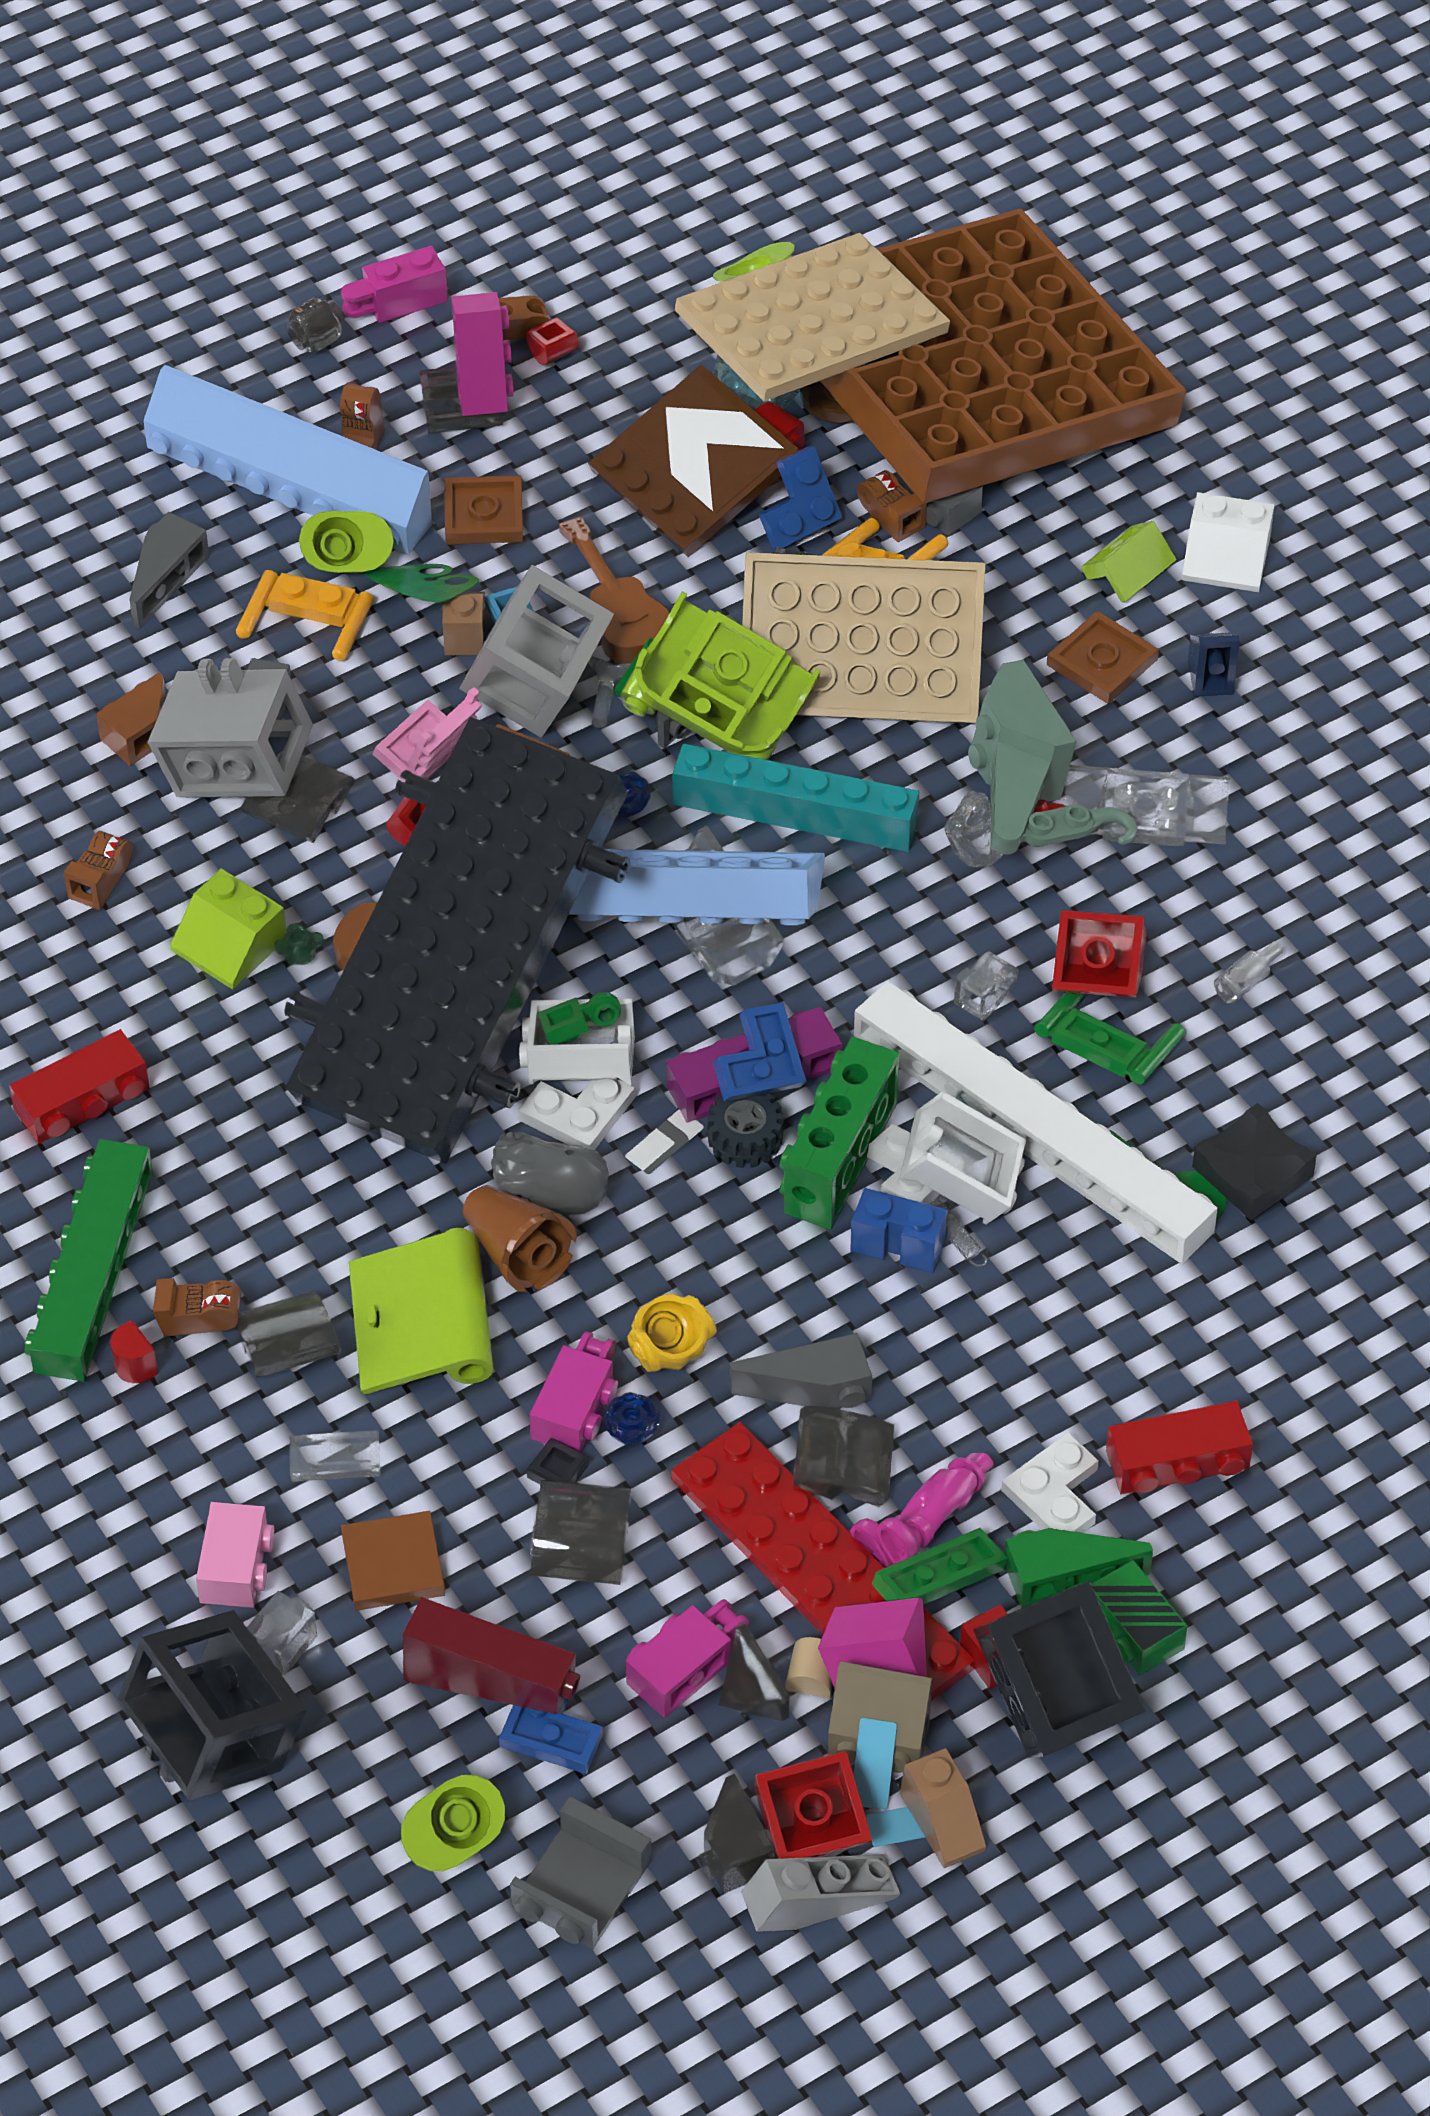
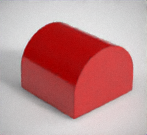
M557 317L526 332L529 349L537 362L543 366L576 351L579 347L577 333Z
M404 797L386 823L389 834L397 842L406 846L426 805Z
M131 1320L119 1326L113 1332L110 1339L114 1367L118 1377L128 1383H142L155 1377L158 1368L153 1346Z

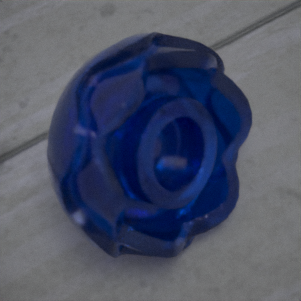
M634 771L616 773L620 776L628 791L617 816L630 817L639 814L648 805L651 797L647 780L641 778Z
M628 1392L611 1401L606 1414L603 1416L605 1428L611 1437L623 1444L636 1445L647 1441L654 1435L659 1425L660 1413L655 1408L653 1402L646 1396Z

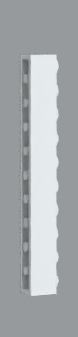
M887 981L855 1010L854 1036L856 1038L899 1052V1068L936 1094L944 1091L1025 1138L1024 1155L1179 1263L1183 1264L1214 1234L1218 1207L1213 1205L1208 1197L1188 1188L1172 1172L1162 1170L1146 1159L1137 1148L1124 1144L1114 1137L1105 1126L1092 1122L1079 1113L1077 1108L1070 1102L1060 1100L1047 1091L1038 1080L1027 1077L1015 1069L1006 1058L997 1056L983 1047L974 1036L965 1034L951 1025L942 1014L933 1012L919 1003L907 990H901Z

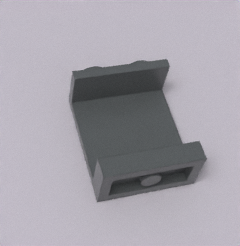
M570 1796L560 1810L561 1830L527 1880L523 1881L515 1876L510 1883L512 1907L524 1919L530 1922L540 1921L554 1928L557 1934L567 1942L572 1944L580 1942L594 1949L651 1863V1838Z

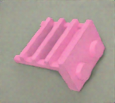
M475 687L470 689L465 700L447 716L432 702L427 700L375 747L372 755L404 783L406 780L400 777L404 770L428 779L449 760L469 718L477 719L475 714L482 707V704L476 700L479 691Z

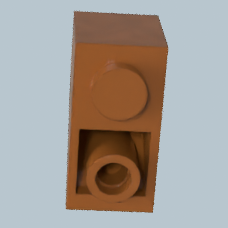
M158 672L148 680L137 684L134 689L116 701L108 703L102 710L96 713L100 740L129 766L152 752L148 740L167 697L164 676Z

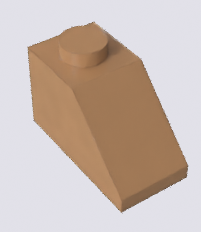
M485 591L463 592L443 602L442 624L445 655H478L485 638Z
M944 1748L905 1764L900 1795L943 1868L985 1852L986 1844L968 1784L947 1749Z

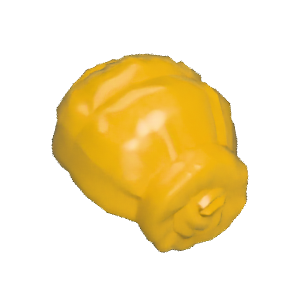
M665 1294L653 1299L637 1311L631 1325L632 1330L627 1337L630 1351H632L634 1357L639 1360V1363L647 1372H656L663 1368L680 1370L687 1365L688 1361H694L703 1355L707 1341L717 1333V1328L710 1313L694 1296L680 1297L675 1294Z

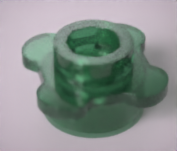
M293 923L287 927L286 935L275 942L274 947L276 953L284 955V958L289 963L305 965L315 958L316 948L323 945L324 939L321 933H312L303 928L302 924Z

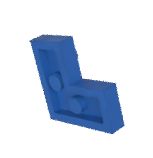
M808 446L776 462L790 498L758 514L772 550H780L843 518L815 446Z
M784 1003L745 1009L740 1013V1019L750 1051L719 1056L713 1061L723 1101L726 1102L803 1086L806 1083V1078Z
M564 1699L558 1714L513 1705L499 1736V1746L587 1774L603 1737V1726L564 1715V1710L569 1701L567 1699Z

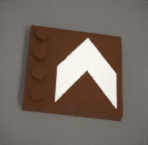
M700 364L591 459L588 465L594 474L683 554L689 557L781 476L776 462L798 452L799 449Z

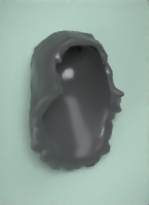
M511 1132L502 1134L493 1149L491 1166L496 1183L500 1184L504 1191L512 1195L520 1194L524 1199L559 1214H585L598 1207L606 1195L609 1172L606 1161L598 1151L579 1146H568L557 1142H546L526 1133L512 1134Z

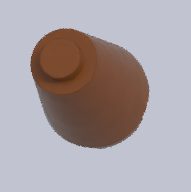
M490 1185L481 1186L467 1196L463 1206L465 1220L474 1234L477 1235L478 1240L506 1282L519 1292H527L524 1288L533 1286L537 1290L543 1289L557 1280L566 1270L573 1256L568 1252L571 1239L575 1243L577 1239L576 1229L566 1217Z

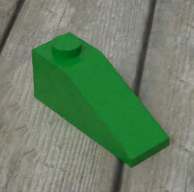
M1052 1528L1039 1531L1026 1530L1012 1538L1006 1539L1005 1555L1008 1559L1005 1568L1019 1604L1023 1608L1086 1581H1090L1092 1584L1132 1560L1135 1561L1145 1575H1149L1153 1549L1148 1542Z

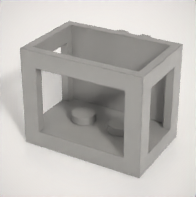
M531 565L502 610L459 689L468 693L470 689L475 687L479 691L477 700L542 738L570 697L614 613L534 565ZM537 588L590 619V622L579 638L527 608Z
M225 658L221 662V670H218L213 659H202L199 662L198 671H177L148 740V744L175 796H285L313 727V723L287 670H241L236 659ZM284 701L292 719L276 720ZM269 737H289L280 761H278L268 741Z

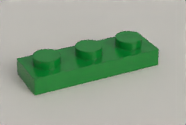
M978 1528L877 1571L872 1585L886 1601L921 1598L924 1605L1003 1571L1008 1558L981 1528Z

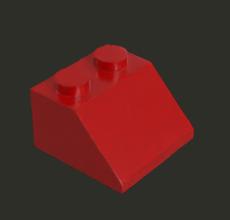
M1061 910L1052 991L1136 998L1143 972L1147 936L1144 916Z
M847 1751L755 1775V1794L767 1836L777 1859L818 1857L872 1843L871 1833Z

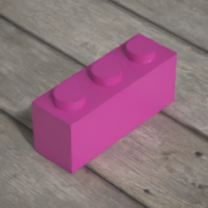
M497 292L451 296L458 397L462 416L508 412L507 397H513L514 391L512 375L505 374V363H511L509 340H503L502 329H509L507 306H500Z

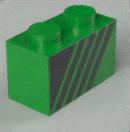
M1134 1560L1091 1584L1125 1664L1130 1663L1139 1676L1184 1650L1187 1634L1186 1623Z

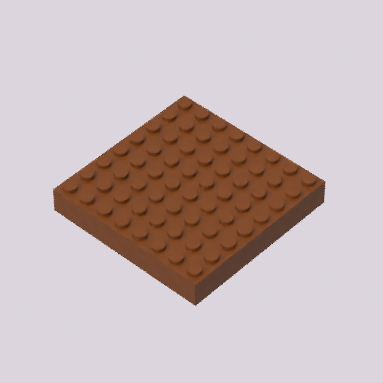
M1022 208L878 248L877 250L950 320L948 333L820 380L923 504L1176 426L1186 394V389Z

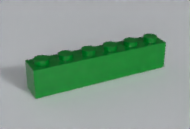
M99 1139L94 1155L87 1156L84 1166L85 1183L83 1189L75 1191L72 1203L74 1215L71 1224L66 1223L63 1227L61 1234L62 1251L59 1259L54 1258L52 1260L49 1270L50 1287L48 1293H42L37 1306V1318L39 1320L36 1329H30L26 1337L25 1354L31 1357L34 1374L85 1382L153 1174L148 1146Z

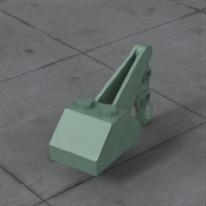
M1024 660L1003 663L1000 666L983 699L980 714L976 719V730L972 745H970L968 750L969 761L972 767L977 769L985 783L990 785L991 847L998 853L1012 854L1017 851L1021 842H1027L1034 847H1043L1085 837L1101 824L1111 822L1118 823L1126 829V834L1119 837L1118 843L1123 845L1131 842L1136 837V822L1128 813L1118 808L1086 809L1081 805L1073 804L1067 807L1033 813L1038 800L1045 799L1046 802L1061 799L1077 741Z

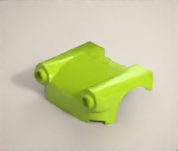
M682 591L652 643L647 649L643 648L640 652L635 669L621 692V696L625 700L624 707L640 717H644L646 713L653 715L658 710L729 753L769 760L787 728L817 683L821 671L815 669L813 674L792 663V657L787 655L785 650L718 611L715 613L709 609L706 613L687 602V593Z

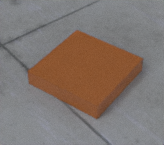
M521 475L444 478L446 545L523 542Z
M1096 611L1047 654V666L1109 704L1158 660L1159 649L1099 611Z
M430 1510L341 1525L355 1611L418 1601L421 1597L430 1599L445 1596Z

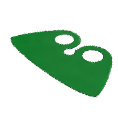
M444 564L391 566L363 572L371 580L396 592L423 601L436 603L458 596L479 582L477 577L471 575H449L433 581L424 580L451 573L452 567ZM431 567L444 569V571L436 574H422L419 572L422 569ZM452 578H466L469 580L467 583L457 585L444 583V581Z

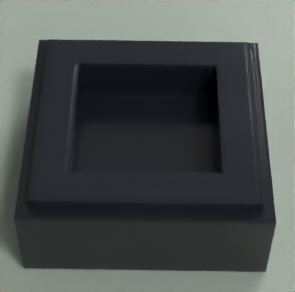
M550 1438L526 1469L527 1478L565 1498L589 1466L587 1456Z

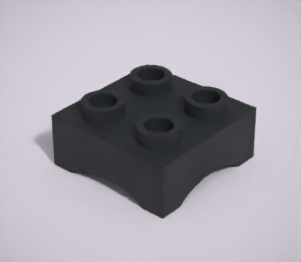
M1256 1103L1246 1110L1229 1128L1197 1144L1194 1147L1192 1167L1247 1218L1252 1220L1313 1177L1317 1156L1309 1148L1287 1136L1273 1121L1269 1113L1260 1104Z

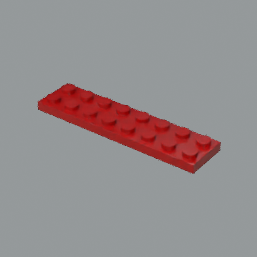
M741 1422L671 1469V1479L822 1635L835 1607L886 1602L872 1585L875 1573L884 1569V1567L856 1538L851 1536V1533ZM923 1607L927 1677L932 1678V1701L975 1669V1659Z

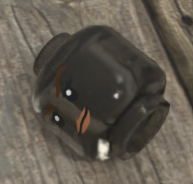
M313 297L290 312L289 323L286 325V329L290 339L299 350L306 349L309 352L317 353L336 342L342 336L341 322L344 321V316L335 302L328 303L321 297Z

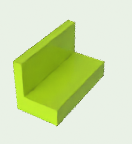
M1153 520L1130 526L1083 564L1081 569L1088 580L1106 576L1120 601L1126 602L1177 559Z

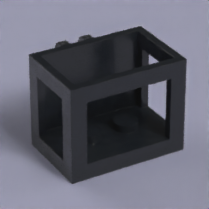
M1090 1581L1069 1587L973 1629L1028 1758L1046 1756L1146 1712Z
M234 1610L141 1637L118 1696V1701L147 1741V1747L144 1751L147 1757L153 1762L161 1760L162 1768L159 1769V1773L164 1781L168 1783L175 1781L189 1801L281 1772L307 1711ZM209 1639L199 1664L182 1668L170 1651ZM153 1663L161 1675L146 1680Z

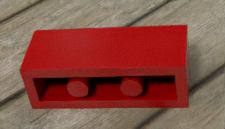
M121 1029L9 1085L14 1111L38 1144L52 1137L61 1136L68 1129L90 1118H96L105 1110L125 1100L133 1099L141 1092L150 1088L146 1062Z
M1238 1400L1108 1426L1106 1453L1120 1495L1131 1492L1147 1493L1156 1487L1176 1483L1182 1485L1191 1484L1201 1478L1220 1474L1223 1476L1235 1475L1242 1470L1250 1468L1253 1448Z

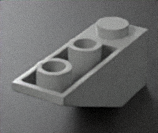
M884 1854L766 1859L741 1891L756 1932L797 1930L897 1899L900 1896L899 1889Z

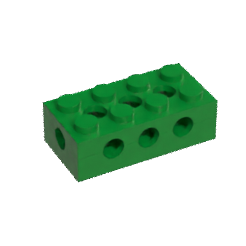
M853 1036L845 1050H838L835 1054L828 1082L822 1081L819 1084L814 1097L815 1106L811 1114H803L797 1129L798 1138L793 1146L790 1144L786 1146L780 1160V1169L784 1170V1177L779 1193L784 1195V1214L832 1230L869 1159L867 1157L869 1144L883 1132L898 1100L899 1052Z

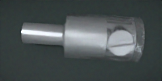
M1273 941L1260 953L1249 951L1214 980V988L1221 999L1229 1004H1235L1270 974L1269 963L1283 953L1282 946L1278 942Z

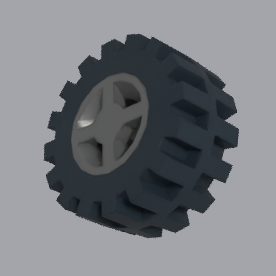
M767 1093L765 1096L757 1095L726 1102L723 1101L721 1095L715 1098V1105H710L707 1115V1135L709 1147L713 1148V1154L717 1158L722 1155L723 1162L728 1165L735 1161L736 1167L743 1168L744 1163H750L752 1168L758 1166L759 1160L767 1163L771 1160V1154L776 1156L780 1151L784 1133L783 1113H781L780 1104L778 1102L774 1103L772 1095Z

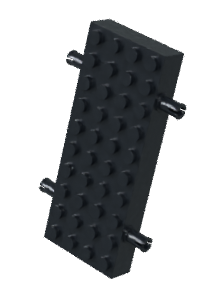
M473 717L469 718L437 782L415 775L408 770H404L401 773L400 777L406 781L405 783L400 780L397 781L395 787L396 795L406 797L426 806L329 1001L324 1004L294 991L289 998L295 1001V1003L292 1004L287 1001L284 1009L285 1016L295 1018L315 1027L285 1087L297 1102L444 1164L447 1163L479 1096L500 1103L509 1109L516 1102L511 1099V1095L517 1098L519 1096L520 1083L512 1082L491 1073L589 871L621 883L625 879V875L620 874V872L628 873L630 858L622 857L601 848L628 794L618 774Z

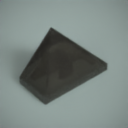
M746 1624L737 1627L719 1706L777 1721L788 1719L790 1694Z

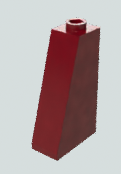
M423 1597L420 1598L403 1632V1680L413 1684L552 1714H558L564 1699L570 1701L573 1699L579 1685L580 1674L575 1672V1653Z

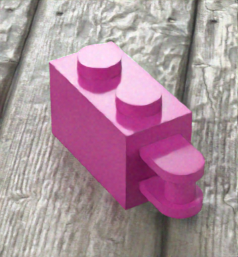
M432 245L363 266V279L348 283L341 289V296L344 300L342 308L346 316L356 318L373 313L378 323L448 302L446 269Z
M585 1331L576 1349L563 1345L529 1414L532 1440L546 1444L550 1438H553L582 1453L587 1440L593 1441L596 1438L601 1424L600 1413L604 1405L610 1406L612 1404L618 1387V1381L613 1379V1361H611L616 1347L615 1340L608 1338L604 1342L593 1338V1333Z
M726 1599L716 1603L704 1614L692 1605L681 1615L675 1614L663 1624L656 1636L647 1643H639L629 1653L626 1660V1684L664 1719L731 1663V1644L745 1632L749 1625V1620L744 1615L737 1616L731 1611L732 1605ZM718 1624L723 1627L722 1630L717 1627Z

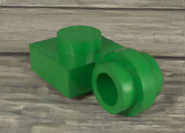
M599 992L593 995L588 1002L579 1005L577 997L540 1011L537 1014L549 1045H556L558 1043L571 1042L580 1034L590 1031L587 1025L589 1021L599 1026L614 1024L620 1017L621 1005L615 995Z

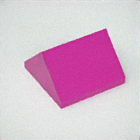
M913 1598L835 1607L818 1646L834 1688L836 1686L840 1661L927 1677L923 1599Z

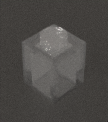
M280 1591L274 1594L247 1626L272 1663L284 1676L318 1637L315 1612L311 1606L298 1597L291 1599Z

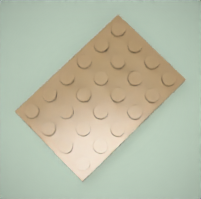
M861 233L676 298L675 311L763 401L948 333L950 320Z
M746 552L742 626L785 650L786 654L792 657V663L813 674L815 669L821 671L817 683L796 716L976 724L979 709L985 563Z

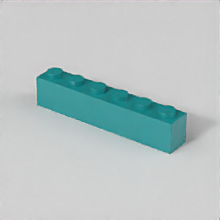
M684 743L672 773L673 805L904 852H909L918 824L919 790Z

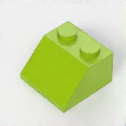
M221 868L193 894L172 939L170 949L233 990L287 939L284 907Z

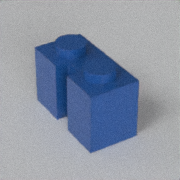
M864 1188L851 1220L850 1251L884 1260L886 1252L900 1255V1265L933 1273L946 1240L947 1209Z

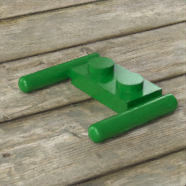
M1066 992L1034 1026L1038 1036L1042 1038L1050 1036L1052 1037V1043L1123 1078L1129 1075L1130 1079L1139 1085L1145 1082L1185 1036V1028L1181 1024H1172L1155 1045L1148 1049L1146 1048V1042L1074 1008L1086 994Z

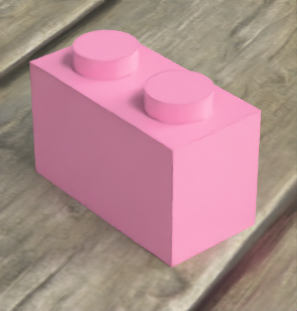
M211 1502L196 1576L200 1603L254 1608L257 1590L264 1591L266 1586L267 1564L262 1563L264 1552L272 1551L274 1541V1525L267 1524L265 1506Z

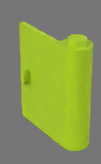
M452 1228L445 1233L349 1261L360 1388L364 1395L447 1371L453 1380L463 1384L479 1383L492 1375L494 1369L480 1246L477 1235L464 1228Z

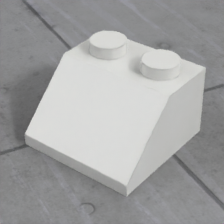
M1197 492L1191 518L1182 580L1259 592L1271 537L1274 504Z

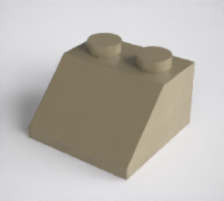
M840 1661L828 1732V1756L847 1751L850 1764H855L860 1719L867 1718L894 1722L897 1724L892 1772L902 1773L905 1764L923 1757L930 1724L932 1678Z

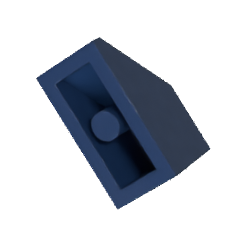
M1206 633L1190 636L1188 665L1194 697L1234 694L1240 643L1239 635L1233 633Z

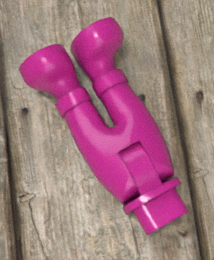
M971 1453L966 1458L960 1457L952 1460L948 1464V1469H939L920 1487L900 1515L894 1518H886L880 1524L867 1518L859 1520L852 1526L850 1530L851 1536L856 1538L884 1568L917 1555L918 1550L921 1547H926L934 1538L935 1532L956 1509L964 1508L971 1500L972 1495L980 1489L985 1481L984 1474L993 1467L992 1459L986 1453Z

